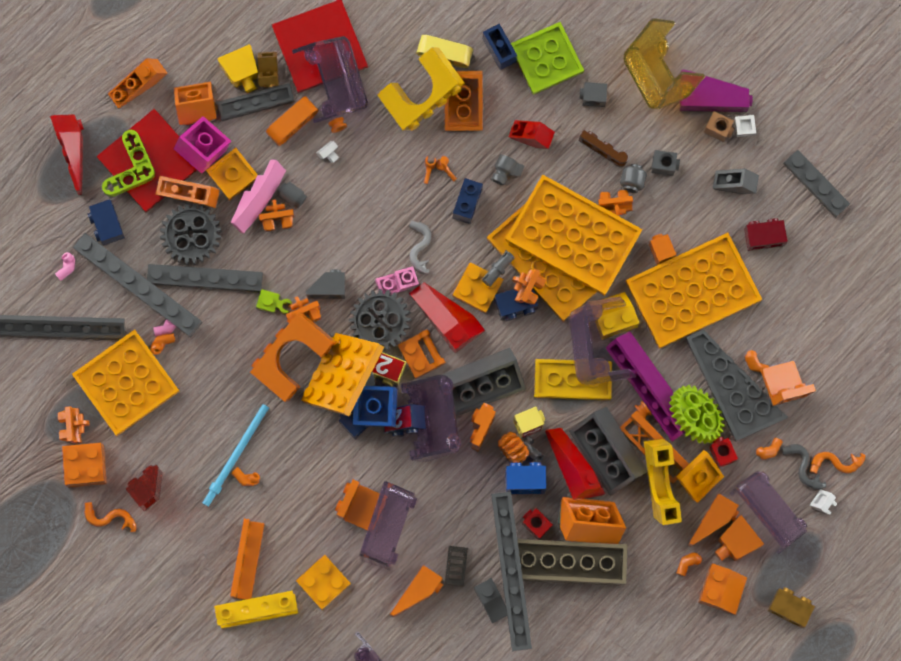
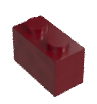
M778 218L768 219L767 222L763 223L751 221L744 228L748 251L783 247L788 242L784 220H778Z

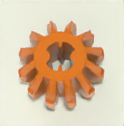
M510 431L498 440L500 450L511 463H522L529 456L527 447L516 433Z

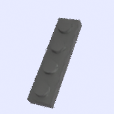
M799 150L784 161L783 164L835 218L850 205Z

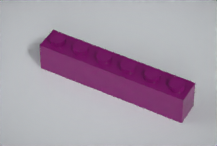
M630 331L614 339L605 348L672 442L683 436L686 431H680L681 426L675 425L677 419L671 417L674 412L669 410L672 407L669 404L672 400L670 397L674 393Z

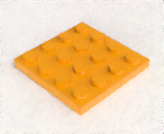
M135 329L72 373V376L116 436L180 392Z
M335 333L332 338L337 343L325 357L321 358V362L313 373L301 401L315 407L349 416L384 346L379 343Z

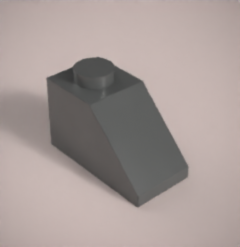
M746 168L715 171L713 189L736 194H756L759 175Z
M338 269L325 272L306 290L307 299H345V272H341Z
M492 578L474 587V591L492 624L507 616L506 605Z

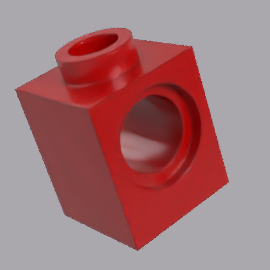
M717 438L709 447L718 468L738 460L729 438ZM718 448H726L728 454L721 456L718 453Z
M537 508L534 511L530 509L522 517L524 519L522 525L537 540H540L553 526ZM538 518L541 521V526L534 528L531 525L532 519Z

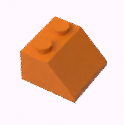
M211 81L174 88L179 125H191L201 117H205L208 121L217 119Z
M712 563L709 566L698 603L736 615L747 577Z

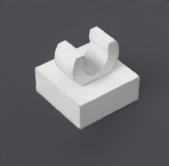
M754 115L735 117L737 137L756 135Z
M330 141L317 151L316 154L320 159L327 157L331 163H334L339 158L334 152L338 146L334 141Z
M820 489L810 506L815 510L831 514L828 509L831 505H837L834 501L836 497L832 493Z

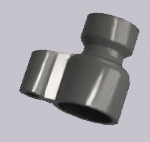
M500 154L495 164L496 172L493 173L491 180L504 186L507 181V175L520 177L525 166L506 155Z

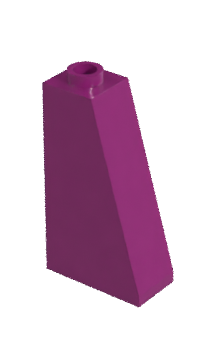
M681 69L680 111L747 112L749 106H752L753 96L749 95L748 88Z

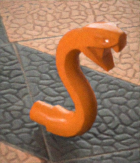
M820 452L813 457L809 472L817 474L822 461L828 459L840 472L852 473L862 466L866 455L860 453V457H855L853 454H850L853 463L846 466L833 453Z
M92 502L84 503L85 518L91 525L102 527L109 524L115 517H122L124 524L121 529L130 527V532L136 531L135 520L126 510L114 509L104 518L97 519L94 515Z

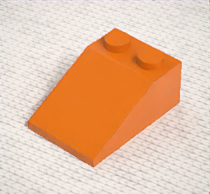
M456 71L465 84L460 87L461 91L447 98V103L445 104V131H483V71Z

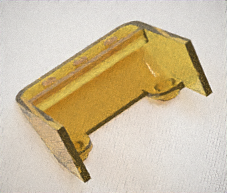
M655 18L648 22L625 51L624 63L648 107L651 109H661L688 98L705 78V75L681 72L674 79L663 57L669 49L665 36L675 25V22Z

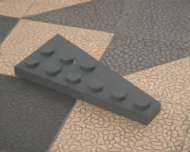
M705 330L686 337V341L720 411H722V415L735 442L788 418L776 405L773 406L772 401L764 394L762 389L734 363V360L720 348Z

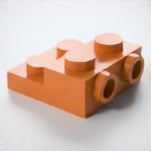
M483 403L480 409L476 408L471 418L473 428L475 429L470 438V443H472L471 449L479 452L495 419L496 411L493 410V406L487 403Z

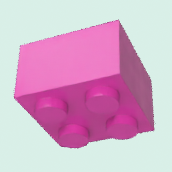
M201 117L178 138L174 150L202 174L226 153L231 140L205 117Z

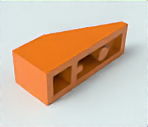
M160 176L156 195L216 208L220 190L212 186Z
M718 494L688 546L692 547L728 524L730 520L734 522L739 514V511H737L739 505Z
M423 565L390 615L395 617L431 597L434 592L438 594L444 585L441 583L443 578Z

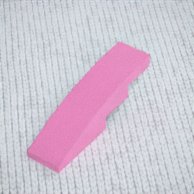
M270 160L264 175H257L251 191L244 192L231 221V224L240 233H245L258 218L278 188L286 170L277 160Z

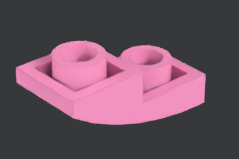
M413 266L395 271L394 274L376 278L375 280L378 290L382 289L383 294L389 290L390 295L394 292L399 293L419 285Z

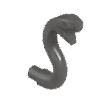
M791 444L782 447L783 455L801 454L803 460L799 467L798 475L804 485L812 489L826 488V482L821 483L819 480L820 474L813 480L807 477L806 470L810 463V456L803 446Z

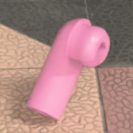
M67 252L62 255L63 268L55 273L60 281L70 275L75 269V258L71 253Z
M167 319L163 326L153 327L155 337L171 334L176 328Z

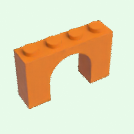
M303 313L291 315L287 321L289 323L287 327L278 331L275 336L277 339L274 343H269L263 351L265 354L262 358H257L251 366L253 369L250 373L284 402L290 401L301 387L281 368L280 354L285 345L295 340L301 341L320 357H325L337 343Z

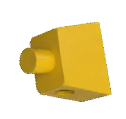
M250 44L217 58L219 66L235 88L243 85L246 93L256 89L253 80L258 78V71Z

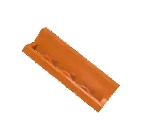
M637 410L620 427L624 435L644 456L645 448L640 445V437H646L650 440L664 439ZM633 422L638 427V434H629L625 428ZM672 447L673 465L681 472L689 463ZM669 474V481L674 484L678 478L676 476L673 478Z
M245 518L243 520L230 594L232 598L242 600L252 598L264 523L253 522Z

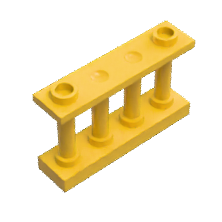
M293 590L214 606L217 625H220L221 629L299 614Z

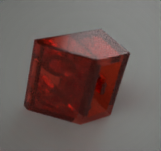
M157 465L148 466L143 470L141 477L138 479L135 477L127 483L126 491L144 512L160 500L163 472Z

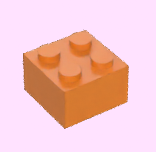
M102 443L62 446L64 481L68 488L107 484L105 451Z

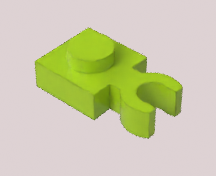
M261 289L256 309L274 314L276 309H279L281 313L286 315L289 311L283 309V305H292V301L289 299L279 300L280 294Z

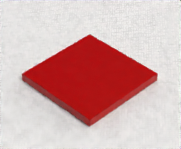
M342 0L328 3L271 24L298 93L368 68Z
M155 108L129 129L138 133L155 171V176L151 181L127 191L145 213L165 198L164 196L156 195L160 176L185 181L197 171L195 167L174 150L180 136ZM123 135L96 156L113 176L134 167L123 143ZM129 135V139L127 141H130L132 147L134 148L136 147V144L134 142V138L136 137H132V135ZM137 151L133 155V158L138 161L144 157V153L141 151ZM145 168L143 169V173L140 175L144 174L147 177L149 176V172L151 170L148 171ZM135 172L134 174H135L136 177H137V181H139V180H140V178H139L140 175H138L137 172ZM130 175L123 179V183L126 185H130L134 181V178Z

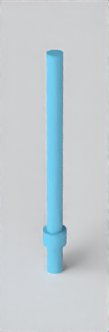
M262 404L215 483L212 482L210 485V491L202 502L207 507L210 506L216 494L219 495L222 490V484L267 413L269 407Z

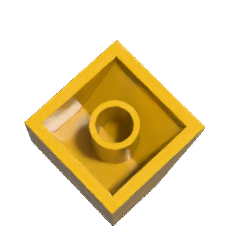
M625 292L589 304L602 340L638 328L639 320Z

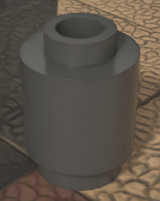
M290 181L287 184L284 182L278 190L280 193L279 197L292 207L300 208L307 198L304 191Z

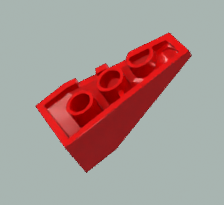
M75 114L52 115L50 118L56 136L63 148L62 153L66 163H68V170L78 195H82L83 135L81 131L84 130L81 119L77 120Z
M425 282L409 293L454 353H457L485 332V329L473 314Z
M562 428L546 430V436L573 500L605 495L599 477Z

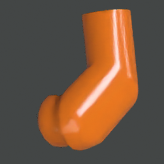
M174 333L157 336L150 346L151 352L154 355H158L166 344L175 343Z
M749 350L747 352L745 361L750 370L761 373L763 368L769 367V365L759 362L755 351Z
M774 437L769 447L757 448L756 455L764 460L774 458L783 441Z
M239 467L231 473L243 486H255L260 481L258 473L244 474Z
M695 552L683 556L676 574L685 577L688 567L694 564L699 565L702 562V557Z

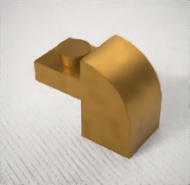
M277 52L258 53V82L260 87L279 86Z

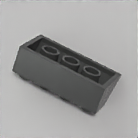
M511 348L439 375L454 417L479 408L483 403L490 404L526 389L517 359Z
M607 407L592 413L569 430L610 496L648 472Z

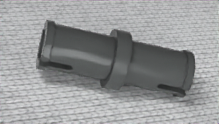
M505 250L496 263L493 262L492 268L481 280L491 287L497 278L505 273L504 270L515 257Z

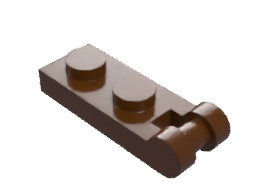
M583 130L579 136L581 143L618 167L626 165L627 153L617 152L610 143L606 141L603 143L597 139L598 136L595 133Z

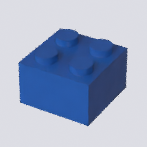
M364 386L354 406L353 425L396 427L398 388Z
M539 462L529 463L530 466H522V463H510V466H506L505 470L506 492H511V494H545L546 466H541Z

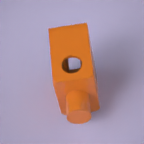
M740 515L718 539L722 547L716 550L715 554L721 561L729 555L736 561L759 549L764 543L743 516Z

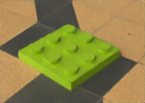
M561 22L511 43L517 54V63L533 95L584 73V69Z

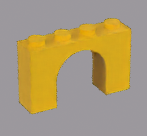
M431 47L418 59L430 75L433 84L432 93L424 103L418 105L412 102L398 83L388 84L377 94L402 130H415L420 125L419 122L432 116L434 109L445 105L447 98L461 91L460 87L465 84L438 47Z
M664 439L644 441L653 517L662 525L682 522L680 503L673 497L668 472V465L674 464L672 445Z

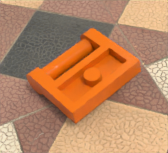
M428 329L398 344V348L415 379L446 363L431 340V334ZM423 340L435 361L432 364H429L418 343L419 341Z

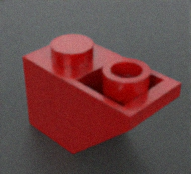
M515 120L508 137L534 148L549 149L555 131L542 122Z

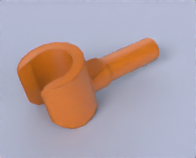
M427 156L425 159V184L429 183L432 169L436 167V158L434 163L430 164L428 163Z
M442 156L441 159L437 160L436 168L440 171L444 170L454 182L457 178L447 166L449 159L446 156Z

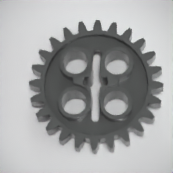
M186 203L185 209L179 205L178 212L172 209L173 215H166L168 222L162 221V224L166 227L160 228V232L164 233V235L160 236V239L165 241L162 243V246L168 247L166 249L167 254L173 252L171 255L172 259L178 256L179 263L183 259H185L186 265L189 264L190 260L196 265L197 259L203 263L204 256L210 259L209 253H216L214 246L220 247V244L216 241L222 240V236L218 235V233L222 232V229L217 227L220 225V222L214 221L216 219L215 214L209 216L211 213L210 209L204 212L203 205L199 209H197L196 203L193 204L192 208ZM203 220L204 224L202 227L194 226L195 222ZM178 223H185V227L183 229H176V225ZM189 231H193V237H189ZM200 238L207 240L202 246L197 245V241ZM180 241L188 242L185 248H179L178 244Z
M379 289L378 294L371 290V296L364 293L365 299L358 298L360 304H353L356 311H350L354 315V318L349 319L350 322L354 323V325L350 326V329L356 330L353 336H360L359 339L379 343L385 346L387 350H390V344L396 348V341L398 340L402 343L401 336H408L404 332L405 329H411L410 326L406 325L407 322L412 321V319L406 317L411 314L409 310H405L408 304H401L404 300L402 297L396 300L397 293L395 292L390 296L389 290L385 294H383L382 289ZM384 302L385 308L382 311H377L378 303ZM372 308L393 331L389 332L368 309ZM394 315L398 316L397 323L390 324V318ZM371 316V322L368 325H364V317ZM379 329H384V336L377 338L376 332Z

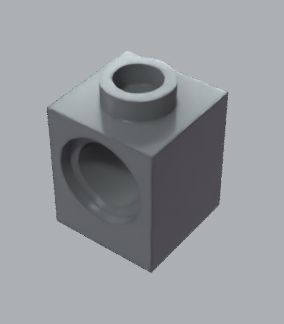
M585 82L584 88H580L579 99H583L582 106L605 107L607 84Z
M655 150L651 173L674 176L675 170L678 171L680 165L677 153ZM668 160L671 163V165L669 167H665L662 165L661 161Z

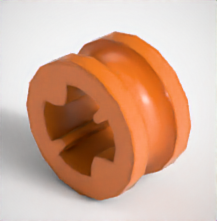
M338 117L328 123L329 127H332V133L340 132L347 127V124L343 122L344 117Z
M641 401L640 405H635L634 407L646 419V416H651L652 413L646 404Z

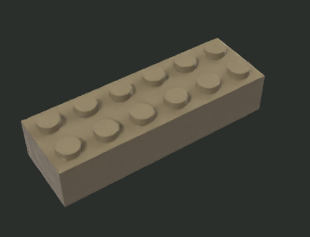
M517 539L523 581L626 585V544Z

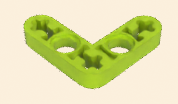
M127 130L122 136L123 143L134 167L110 177L102 183V190L108 197H115L145 184L155 176L154 168L142 141L134 130ZM129 135H132V137H136L134 138V142L136 144V147L134 148L132 147L131 142L127 141L129 139ZM137 151L144 153L143 159L139 161L133 158L134 153ZM145 168L148 171L151 170L149 172V176L147 177L144 174L140 175L143 173V169ZM135 172H137V174L140 175V176H139V178H140L139 181H137V177H136V175L134 174ZM128 175L134 178L133 183L130 185L123 183L124 177ZM116 180H120V183L123 188H120L119 185H117L118 182ZM108 184L115 186L113 192L106 190L108 189Z

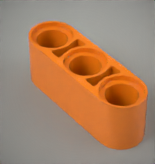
M304 96L267 128L266 133L278 146H281L316 116L319 110Z

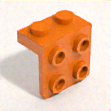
M352 479V482H347L343 493L346 495L343 501L339 500L335 508V511H337L336 515L346 522L372 532L387 503V497L360 485V482Z

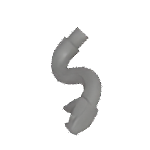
M411 220L409 227L421 232L424 235V239L411 249L410 262L418 272L427 275L430 270L426 269L425 265L429 260L420 262L417 259L419 251L429 245L431 231L424 223Z

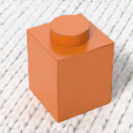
M658 234L650 240L649 247L657 265L676 257L677 254L668 234L664 236Z

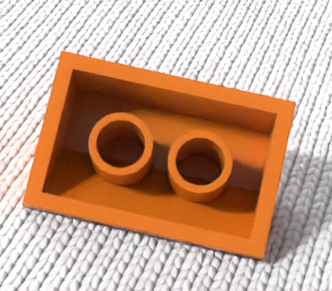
M562 497L560 529L566 541L619 544L626 526L615 502L589 499L573 500V498Z

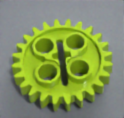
M690 385L682 386L670 397L672 400L669 402L672 406L669 410L674 412L671 417L677 419L675 425L681 426L680 431H686V437L691 435L692 441L697 439L699 444L702 441L704 444H707L708 442L712 443L721 436L720 434L723 432L722 428L724 427V424L721 422L724 418L719 416L722 411L717 410L718 404H713L714 398L709 399L708 393L703 394L702 388L697 391L696 386L691 388Z

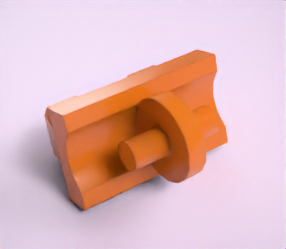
M627 190L618 191L617 198H611L609 192L600 193L598 205L619 217L626 214V211H632L633 197L629 196Z
M276 199L272 200L273 205L266 206V212H274L259 214V219L265 232L275 230L274 221L281 220L282 229L293 227V209L278 211L285 209V204L277 205Z
M534 269V271L529 270L527 274L522 272L520 277H513L512 281L516 283L514 290L518 292L515 298L516 302H525L530 305L536 303L538 295L531 292L533 286L538 289L543 288L546 279L539 275L541 271Z
M298 296L294 297L296 303L290 305L291 310L294 311L286 314L287 320L294 313H303L305 316L309 315L313 322L321 320L318 301L308 304L307 298L300 301Z
M65 407L64 411L58 413L59 423H66V429L59 432V439L76 444L82 443L81 434L85 433L84 427L89 426L90 423L88 420H84L83 414L79 413V408Z

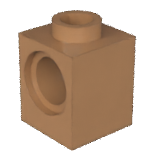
M714 111L704 133L724 142L726 137L731 138L735 129L732 127L734 120ZM716 125H723L725 127V130L719 131L716 128Z

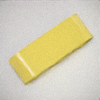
M429 35L421 36L416 52L418 56L421 57L431 47H438L451 65L460 68L469 67L473 48Z

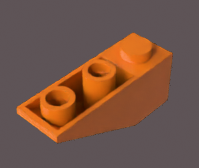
M146 58L113 88L108 95L117 108L120 109L156 85L168 73L158 59Z

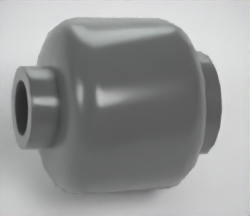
M631 164V166L625 167L620 180L623 190H627L630 193H638V191L644 188L647 173L638 164Z

